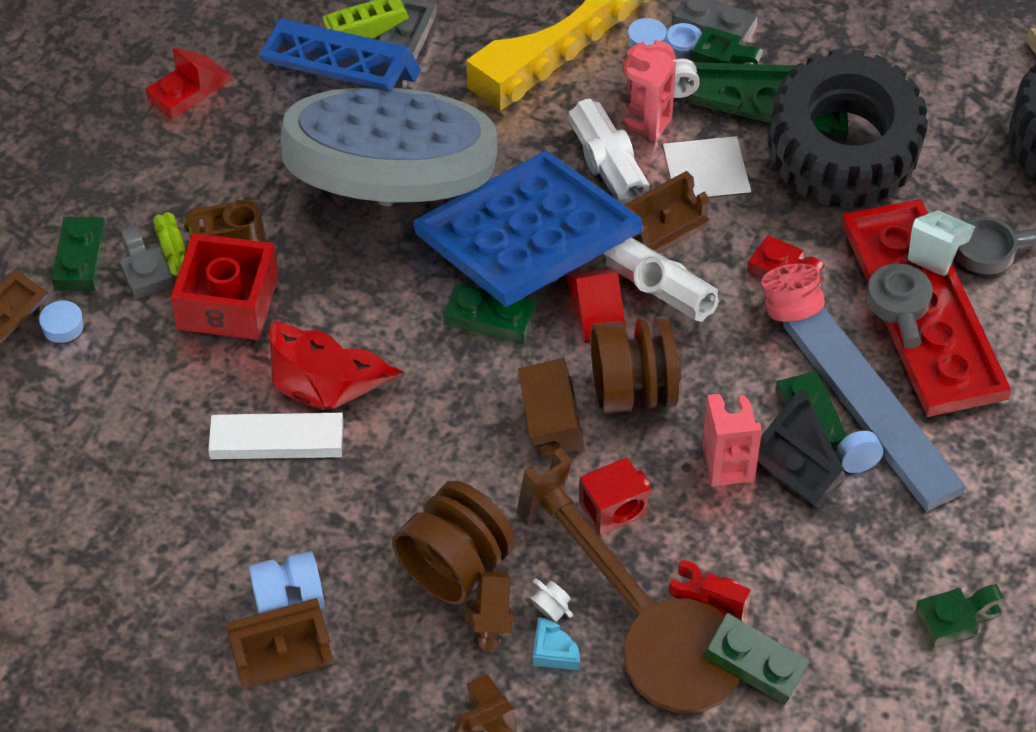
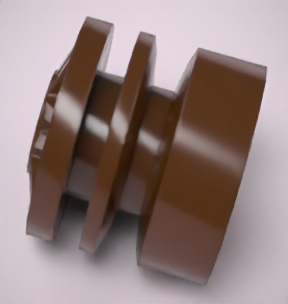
M667 316L654 317L652 337L647 320L644 318H639L636 321L634 339H628L625 327L621 321L594 323L591 325L590 346L593 379L597 402L603 415L631 412L634 403V391H640L644 405L648 410L655 409L657 405V389L662 405L665 408L677 406L679 382L681 380V361L676 339H674L672 327Z
M447 481L435 496H432L423 506V512L415 513L392 537L394 553L408 575L422 589L438 600L450 605H460L478 587L479 571L492 572L501 563V560H504L516 547L515 534L500 509L483 493L471 485L460 481Z

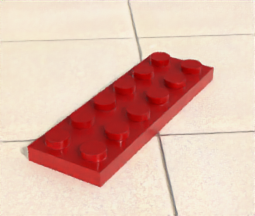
M922 199L843 214L842 227L868 284L870 277L877 269L889 264L913 266L922 271L932 284L933 292L929 309L922 318L916 321L921 339V344L913 349L906 348L899 324L885 321L926 416L930 417L1009 400L1012 389L953 265L951 264L948 273L942 276L912 263L908 259L912 226L915 219L928 214Z

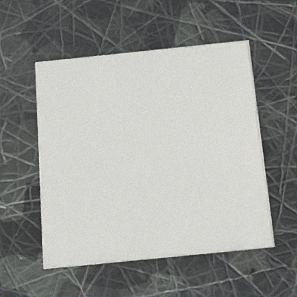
M737 136L663 144L671 179L688 171L694 177L695 187L693 191L696 197L704 191L707 197L751 192Z

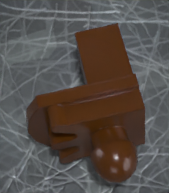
M479 571L477 600L465 601V621L470 624L474 632H480L477 638L478 645L484 652H493L499 646L501 637L498 633H512V621H515V614L509 607L511 578L507 572Z
M488 674L467 683L469 701L474 709L459 716L454 732H517L514 709Z

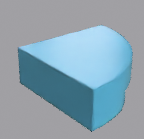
M538 617L533 651V666L579 671L580 655L577 644L573 642L567 633L560 629V625L556 622Z

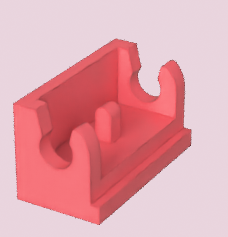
M636 48L631 54L633 68H627V77L632 80L629 111L637 116H643L644 121L638 122L626 117L624 118V126L632 132L648 137V141L656 143L672 119L676 62Z
M720 394L707 395L702 450L711 487L755 481L762 428L760 422L755 423L751 403L744 395L739 396L738 407L741 411L737 414L726 412L724 409L725 402Z

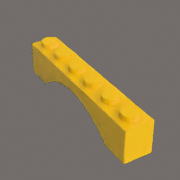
M585 0L570 16L549 28L521 37L493 40L466 60L467 88L499 111H502L513 101L520 100L537 83L546 80L554 70L566 61L574 59L579 51L592 41L599 40L617 22L625 20L642 3L650 0Z

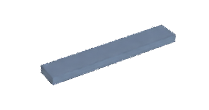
M825 307L816 315L807 319L783 323L785 330L862 430L873 432L877 436L883 447V457L926 512L964 494L965 484Z

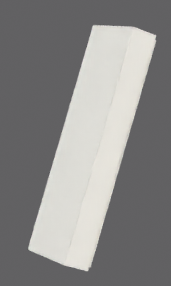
M343 413L211 415L210 459L342 457Z

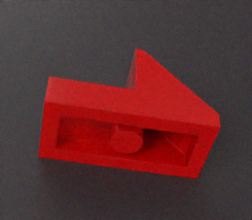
M174 47L172 50L176 69L146 88L147 100L173 120L232 81L231 74L207 55Z

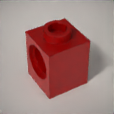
M628 457L579 478V503L599 535L647 515L648 497L652 493L651 486L645 473L641 470L636 471Z

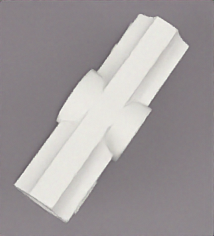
M591 98L579 101L576 107L569 111L568 121L583 145L584 158L593 175L600 174L613 198L623 205L648 192L650 184L634 160L633 147L627 133L622 129L618 131L615 129L600 102H594Z
M632 237L624 243L604 252L606 266L634 282L641 291L657 296L696 321L703 322L707 316L713 314L720 301L718 299L719 289L687 271L681 263L665 258Z

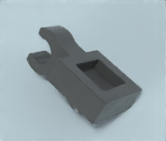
M136 224L120 229L125 241L123 246L128 257L120 259L119 262L121 271L134 299L137 300L174 287L172 274L159 247L146 250Z

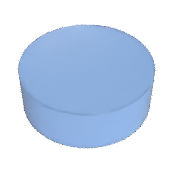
M638 19L629 26L628 45L631 48L643 41L645 45L654 44V40L665 42L666 28L660 21L655 19Z
M675 24L667 29L665 42L672 46L677 59L689 60L692 59V50L700 39L702 32L692 24Z
M70 301L53 302L47 305L39 316L42 333L52 342L65 343L74 340L81 334L84 328L80 308Z
M858 431L848 435L840 442L836 450V456L845 471L859 473L872 468L880 461L883 456V447L873 432Z

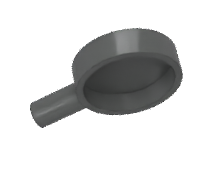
M980 216L968 219L965 222L975 226L969 242L958 247L955 258L963 267L972 272L986 275L1000 273L1011 266L1017 248L1036 245V228L1014 232L1008 224L996 218Z
M889 264L877 269L870 277L866 295L868 306L881 319L899 324L906 348L913 349L921 344L916 321L927 313L930 306L933 290L929 278L919 269L906 264Z

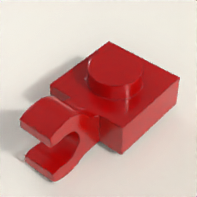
M767 235L748 260L747 273L762 279L765 274L777 267L799 263L812 265L818 268L820 273L825 267V263L816 257L809 256L804 258L803 249ZM820 276L821 279L818 284V287L824 281V277Z
M686 560L680 561L678 575L688 578L690 581L681 583L671 579L669 583V594L676 599L690 598L711 605L724 616L728 613L744 622L748 614L751 589L742 586L732 578H721L711 573H707L706 577L703 578L700 568L695 563Z

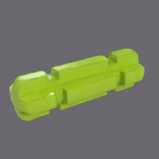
M166 212L163 215L157 214L153 219V223L166 264L172 274L173 281L176 282L186 248L181 233L177 228L175 216L170 212Z

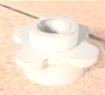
M535 578L532 583L537 589L528 598L535 608L554 622H557L563 614L571 619L573 613L568 609L569 606L567 605L571 600L569 595L553 581L550 580L545 586Z

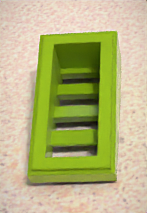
M373 0L335 11L322 18L327 29L374 39L410 17L401 0Z

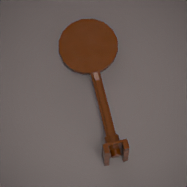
M561 448L553 452L550 470L540 476L532 466L526 469L523 475L516 513L527 526L546 513L552 519H557L638 616L631 623L623 646L625 671L636 691L654 706L677 714L702 713L722 704L737 688L740 678L702 656L725 616L713 606L690 598L666 599L659 603H654L573 507L574 501L565 492L572 460Z

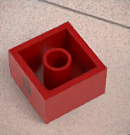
M192 233L171 295L177 330L260 340L279 276L274 243Z

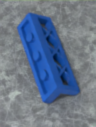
M282 18L279 19L259 53V57L265 63L388 92L392 91L398 79L415 83L421 72L420 66L407 46ZM282 43L286 52L277 53L276 51ZM371 73L384 75V77L372 75Z

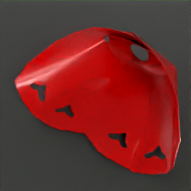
M276 320L269 327L272 384L281 393L303 404L321 410L327 408L335 409L405 373L398 368L389 366L379 356L364 349H343L332 336L315 329L303 331ZM281 333L286 334L287 337H295L297 340L286 342ZM310 341H314L316 345L324 346V349L311 350ZM357 360L362 365L368 364L370 367L358 370L357 365L353 361Z

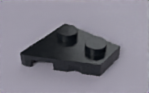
M800 388L761 435L757 465L818 510L846 475L806 392Z

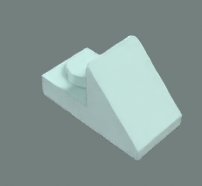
M938 210L916 218L912 226L908 259L912 263L945 276L949 271L958 247L969 242L975 226Z

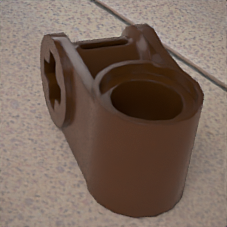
M247 199L210 207H197L188 211L183 218L184 228L189 233L190 238L192 233L259 242H265L266 240L260 209L255 202ZM200 219H203L204 227H200Z

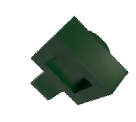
M706 27L692 50V62L758 64L764 51L755 46H743L742 36Z
M997 584L983 587L967 599L961 588H957L918 600L916 612L933 647L937 648L977 635L979 629L978 621L1000 616L1002 611L998 604L1003 603L1005 599Z

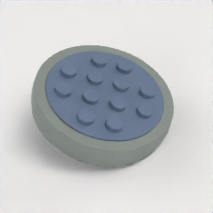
M371 87L345 88L309 96L296 102L286 111L280 136L283 163L297 178L331 193L357 199L378 201V204L382 206H391L394 202L434 201L468 193L482 186L490 179L497 157L496 127L492 120L480 110L450 97L403 88H393L391 92Z

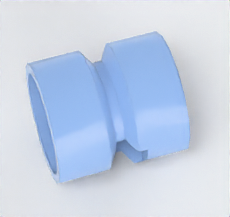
M312 550L289 555L286 557L284 564L281 565L274 559L248 565L258 614L315 598L318 599L320 610L325 609L321 582Z

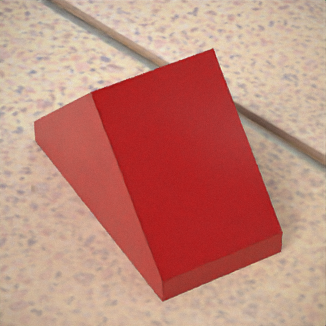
M606 267L566 274L567 284L585 343H590L591 325L594 323L621 321L626 330L618 272Z

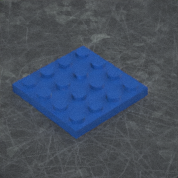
M547 150L492 178L477 189L462 194L413 221L417 236L505 307L522 300L525 296L556 281L561 276L590 262L595 257L624 243L643 231L640 216Z

